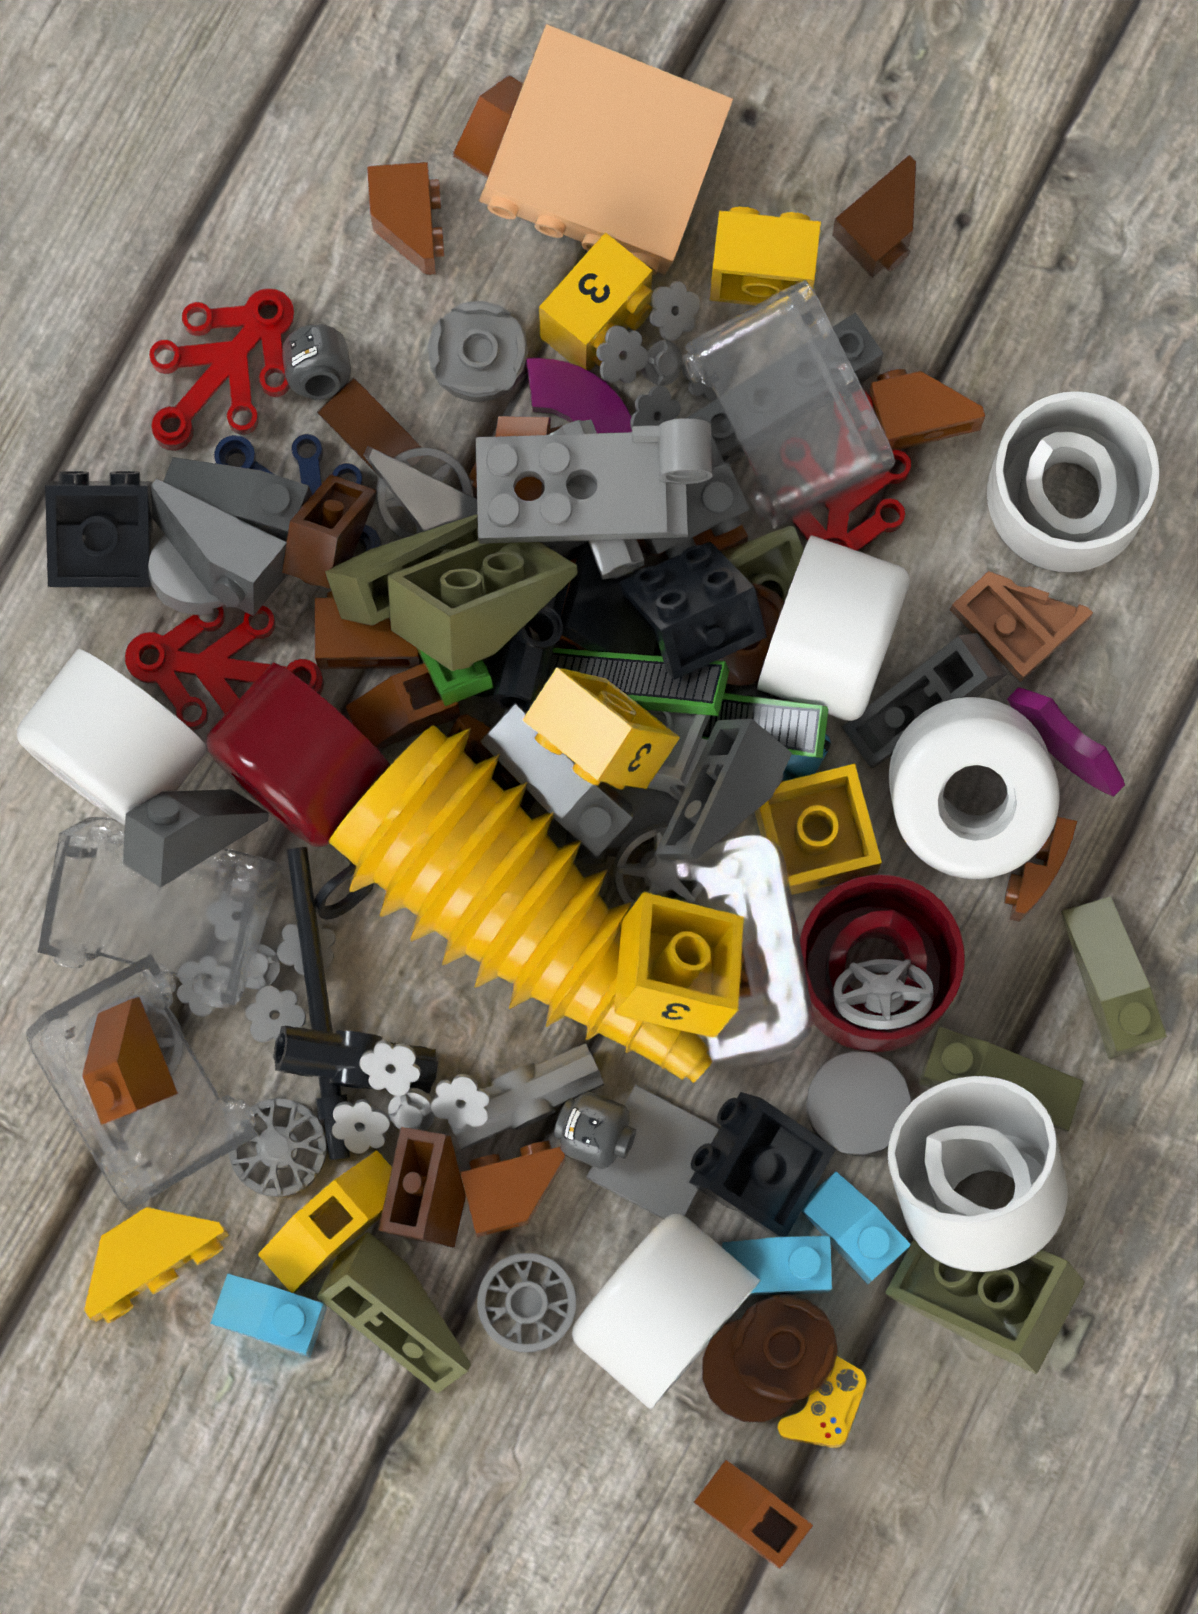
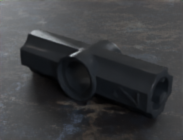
M569 583L504 645V653L492 700L500 705V708L508 710L516 702L528 712L542 691L554 645L560 640L563 633L561 614ZM525 626L533 628L538 633L540 641L530 638L526 633Z
M281 1026L275 1041L273 1054L275 1071L304 1077L329 1079L330 1084L343 1087L375 1090L369 1084L370 1075L363 1072L360 1067V1059L365 1052L374 1050L376 1043L381 1041L383 1037L355 1031L337 1030L336 1033L299 1027ZM390 1042L393 1046H395L396 1044H400ZM409 1045L416 1053L414 1064L418 1065L421 1070L419 1079L411 1082L410 1088H417L430 1094L431 1087L436 1080L438 1068L436 1049Z

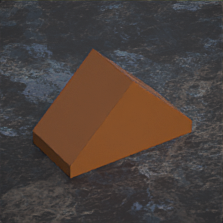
M510 75L479 96L453 152V157L487 179L523 83Z

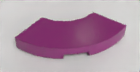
M547 358L526 359L533 412L552 413L570 423L577 420H592L597 434L632 432L630 425L631 416L626 406L614 390L601 378L580 366L565 361Z
M1019 687L1007 698L1010 706L1025 716L1037 729L1048 752L1076 776L1113 797L1125 786V780L1107 748L1083 734L1079 728L1068 720L1052 698Z

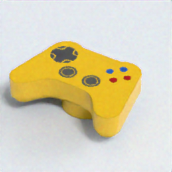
M837 1356L833 1373L820 1390L809 1396L805 1408L797 1414L780 1420L778 1423V1433L781 1438L837 1448L845 1444L866 1389V1377L863 1371Z

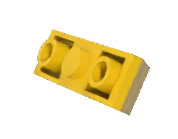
M377 1150L327 1185L295 1213L258 1253V1256L291 1293L297 1292L381 1218L392 1167Z
M145 1207L101 1236L85 1303V1313L89 1319L95 1322L103 1317L107 1324L117 1320L134 1308L131 1299L148 1288L152 1294L158 1293L179 1278L175 1271L192 1259L197 1265H200L221 1252L224 1247L220 1241L229 1236L228 1232L222 1224L216 1221Z

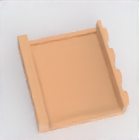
M546 24L479 202L487 204L488 210L499 217L512 220L517 216L535 223V228L547 236L562 238L565 235L582 242V247L587 251L606 232L652 269V275L657 274V272L665 275L675 259L733 98Z

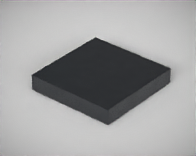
M589 542L581 545L576 560L577 575L570 582L561 616L563 623L562 635L588 651L653 656L657 641L655 629L626 598L620 586L621 581L634 576L639 569L637 568L632 573L616 579L608 578L602 580Z

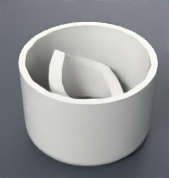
M1076 391L1053 394L1042 398L1024 409L1013 420L1001 440L987 484L988 508L993 524L1000 537L1013 552L1037 567L1056 572H1080L1101 566L1126 549L1134 539L1152 506L1159 483V461L1156 448L1141 421L1126 407L1112 399L1094 393ZM1066 462L1077 464L1091 472L1097 481L1099 489L1098 503L1094 510L1087 516L1078 519H1070L1060 514L1044 494L1042 483L1044 471L1055 464Z
M811 535L780 614L757 689L792 702L827 706L829 715L843 720L852 721L861 717L868 705L909 588L910 578L907 571L899 565Z
M81 649L76 650L17 728L18 741L28 753L73 790L124 825L125 814L161 792L177 791L207 752L206 744L167 708L118 671Z
M963 697L944 701L916 717L904 730L892 753L889 767V788L897 826L910 849L922 861L934 869L950 876L964 879H986L1004 875L1029 861L1041 849L1051 834L1059 809L1060 792L1057 775L1046 745L1037 729L1025 716L1010 706L995 700L979 697ZM981 765L989 767L1001 775L1007 786V796L1003 804L985 815H968L957 810L944 797L943 793L947 781L955 772L966 766Z
M961 1077L943 1082L925 1091L913 1100L898 1118L888 1145L889 1169L906 1225L912 1237L927 1254L939 1262L956 1269L988 1272L1009 1268L1029 1259L1052 1239L1065 1215L1068 1197L1067 1180L1052 1120L1045 1107L1030 1092L1012 1082L995 1077ZM987 1170L1003 1172L1012 1177L1015 1183L1013 1199L1006 1207L994 1210L979 1207L953 1190L960 1181L971 1174Z
M680 1214L669 1215L647 1235L586 1307L573 1327L572 1337L575 1344L651 1410L709 1344L711 1338L727 1323L760 1280L687 1217Z

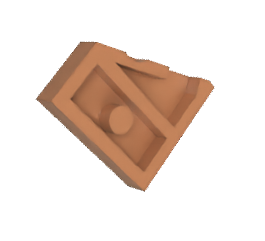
M990 571L959 597L950 608V611L973 634L978 633L993 655L1020 682L1086 623L1093 614L1086 606L1079 604L1078 607H1074L1048 597V592L1031 586L1020 587L1012 579Z

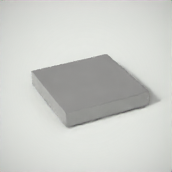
M635 1085L624 1105L630 1114L629 1127L636 1129V1136L628 1156L625 1159L617 1156L614 1162L605 1169H598L592 1166L586 1179L663 1220L673 1214L685 1216L699 1190L689 1183L695 1172L691 1169L692 1157L703 1144H711L719 1128Z

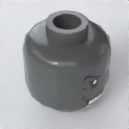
M310 324L298 328L287 337L282 352L285 377L290 388L298 395L313 400H323L335 395L348 383L351 372L348 345L343 334L337 329L324 324Z
M585 1092L577 1097L576 1100L569 1098L565 1102L555 1126L554 1137L560 1139V1149L567 1157L598 1169H605L614 1162L617 1156L624 1159L628 1156L636 1136V1129L629 1127L630 1114L626 1106L592 1092Z

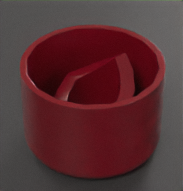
M275 662L264 671L210 730L205 742L208 753L236 784L283 826L314 847H324L330 844L329 840L341 822L391 765L381 752L335 707L299 677Z
M868 875L849 880L827 893L815 905L804 923L793 960V981L798 1000L811 1022L823 1034L843 1046L867 1052H885L908 1046L924 1037L936 1026L959 990L965 963L962 936L953 915L945 904L931 891L914 881L892 875ZM869 938L885 939L895 944L903 953L905 960H910L912 965L924 971L932 981L933 1004L928 1013L912 1024L894 1029L867 1028L854 1024L844 1018L838 1012L834 1003V985L838 977L845 971L846 955L854 945ZM906 977L904 985L923 989L915 980ZM848 985L845 988L843 994H846L854 990L851 988L850 985ZM905 1000L904 1005L897 1011L891 1012V1015L906 1012L917 1006L921 1001ZM863 1003L850 1005L860 1012L882 1016V1013H876L867 1009Z

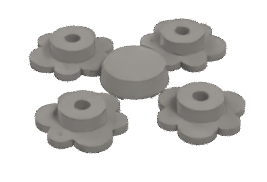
M675 281L669 287L660 286L654 290L651 297V302L655 309L650 313V322L653 326L659 327L660 334L665 340L653 342L644 348L640 346L642 336L638 331H627L624 327L616 325L608 329L605 336L606 343H601L597 348V357L602 361L600 374L605 381L617 382L620 380L623 383H631L636 377V371L641 370L647 380L659 385L653 387L648 395L642 394L637 397L635 401L637 411L631 417V429L632 426H659L663 422L677 419L676 417L680 413L681 406L677 400L671 399L670 391L664 386L673 383L678 378L681 370L684 377L690 381L688 384L689 392L695 396L703 395L708 400H716L721 397L724 391V383H728L732 378V369L727 365L729 352L723 345H713L710 347L708 344H698L695 347L694 356H689L683 362L680 349L671 342L677 340L682 332H690L694 329L695 319L693 316L700 307V300L697 294L687 291L683 282Z
M228 889L221 896L222 902H215L208 908L207 918L213 926L217 927L215 934L220 941L228 942L233 939L237 945L246 947L235 958L234 972L228 967H219L218 962L213 957H205L201 960L200 965L195 962L184 964L179 970V980L183 985L178 988L177 997L181 1002L189 1003L190 1009L195 1015L206 1017L214 1011L215 1006L224 1008L230 1003L231 997L228 991L233 988L237 978L243 986L258 990L256 1003L248 1005L245 1011L246 1017L252 1022L250 1026L252 1037L262 1043L268 1042L273 1038L276 1041L281 1026L301 1028L306 1021L304 1010L296 1005L297 996L293 991L284 990L280 993L277 988L270 986L278 977L280 970L279 960L285 965H294L296 972L304 975L298 929L294 924L286 925L283 928L282 937L285 941L278 946L277 954L269 946L252 944L257 937L256 929L263 928L267 923V917L261 911L262 898L253 890H246L239 894L234 889ZM236 916H243L240 921H235ZM317 918L324 969H326L334 960V953L330 947L335 943V935L330 929H323L322 922ZM205 984H210L208 990H203ZM274 1013H280L278 1019H272Z
M381 1040L376 1043L374 1050L367 1051L362 1055L360 1067L363 1072L370 1075L369 1084L371 1087L377 1090L386 1088L389 1093L395 1095L389 1103L388 1115L382 1110H373L371 1102L365 1099L358 1100L355 1105L350 1102H340L333 1111V1118L336 1122L332 1127V1134L337 1139H344L345 1146L349 1151L360 1154L366 1152L369 1146L373 1148L383 1146L386 1139L384 1133L390 1126V1120L398 1129L406 1127L423 1131L432 1125L434 1115L442 1119H448L450 1126L455 1129H462L466 1124L474 1127L482 1126L486 1123L489 1116L486 1106L490 1101V1094L485 1089L478 1088L477 1082L473 1077L467 1074H460L452 1082L448 1080L440 1081L436 1087L437 1096L432 1101L426 1092L417 1088H410L411 1082L417 1081L421 1074L420 1067L414 1064L416 1059L414 1049L407 1044L400 1043L393 1046L390 1042ZM456 1156L458 1167L460 1170L461 1162L460 1159Z

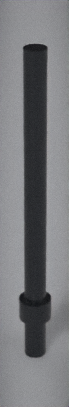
M307 847L287 849L311 1030L333 1033ZM318 1078L321 1098H316L318 1118L324 1119L329 1159L349 1158L350 1151L346 1148L344 1139H337L332 1134V1127L336 1122L333 1118L334 1108L340 1102H348L347 1094L342 1095L341 1086L330 1084L329 1079Z

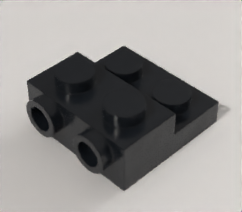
M63 471L58 472V481H50L45 485L48 587H151L148 563L151 555V534L153 532L152 481H140V472L138 471L109 472L110 481H89V472Z
M740 1092L737 1098H730L720 1108L717 1115V1123L720 1125V1128L711 1144H703L693 1155L691 1169L695 1172L689 1183L726 1208L739 1212L773 1236L787 1237L836 1149L764 1099Z

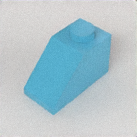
M836 1171L811 1193L801 1211L823 1236H830V1244L867 1285L911 1246L882 1212Z
M830 1236L773 1237L722 1242V1248L760 1280L750 1295L826 1294L832 1290Z
M227 1273L210 1324L311 1357L328 1307L321 1302Z

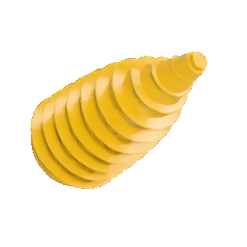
M435 725L429 727L371 786L341 822L329 840L332 846L356 865L349 888L350 892H355L375 882L386 891L379 914L380 917L387 916L404 907L417 916L410 938L411 942L436 931L448 940L442 965H446L465 955L480 962L474 985L475 988L497 977L514 984L509 1009L530 998H534L549 1005L546 1027L566 1016L587 1026L586 1041L599 1033L625 1046V1053L634 1051L679 1079L683 1080L687 1077L692 1083H695L714 1061L707 1054L710 1048L698 1034L614 1015L621 921L626 916L631 902L611 909L607 908L599 891L608 869L587 877L582 876L574 864L581 841L576 840L558 848L547 834L553 813L547 812L531 819L520 807L527 782L503 791L492 779L500 754L476 764L464 753L471 728L448 738Z

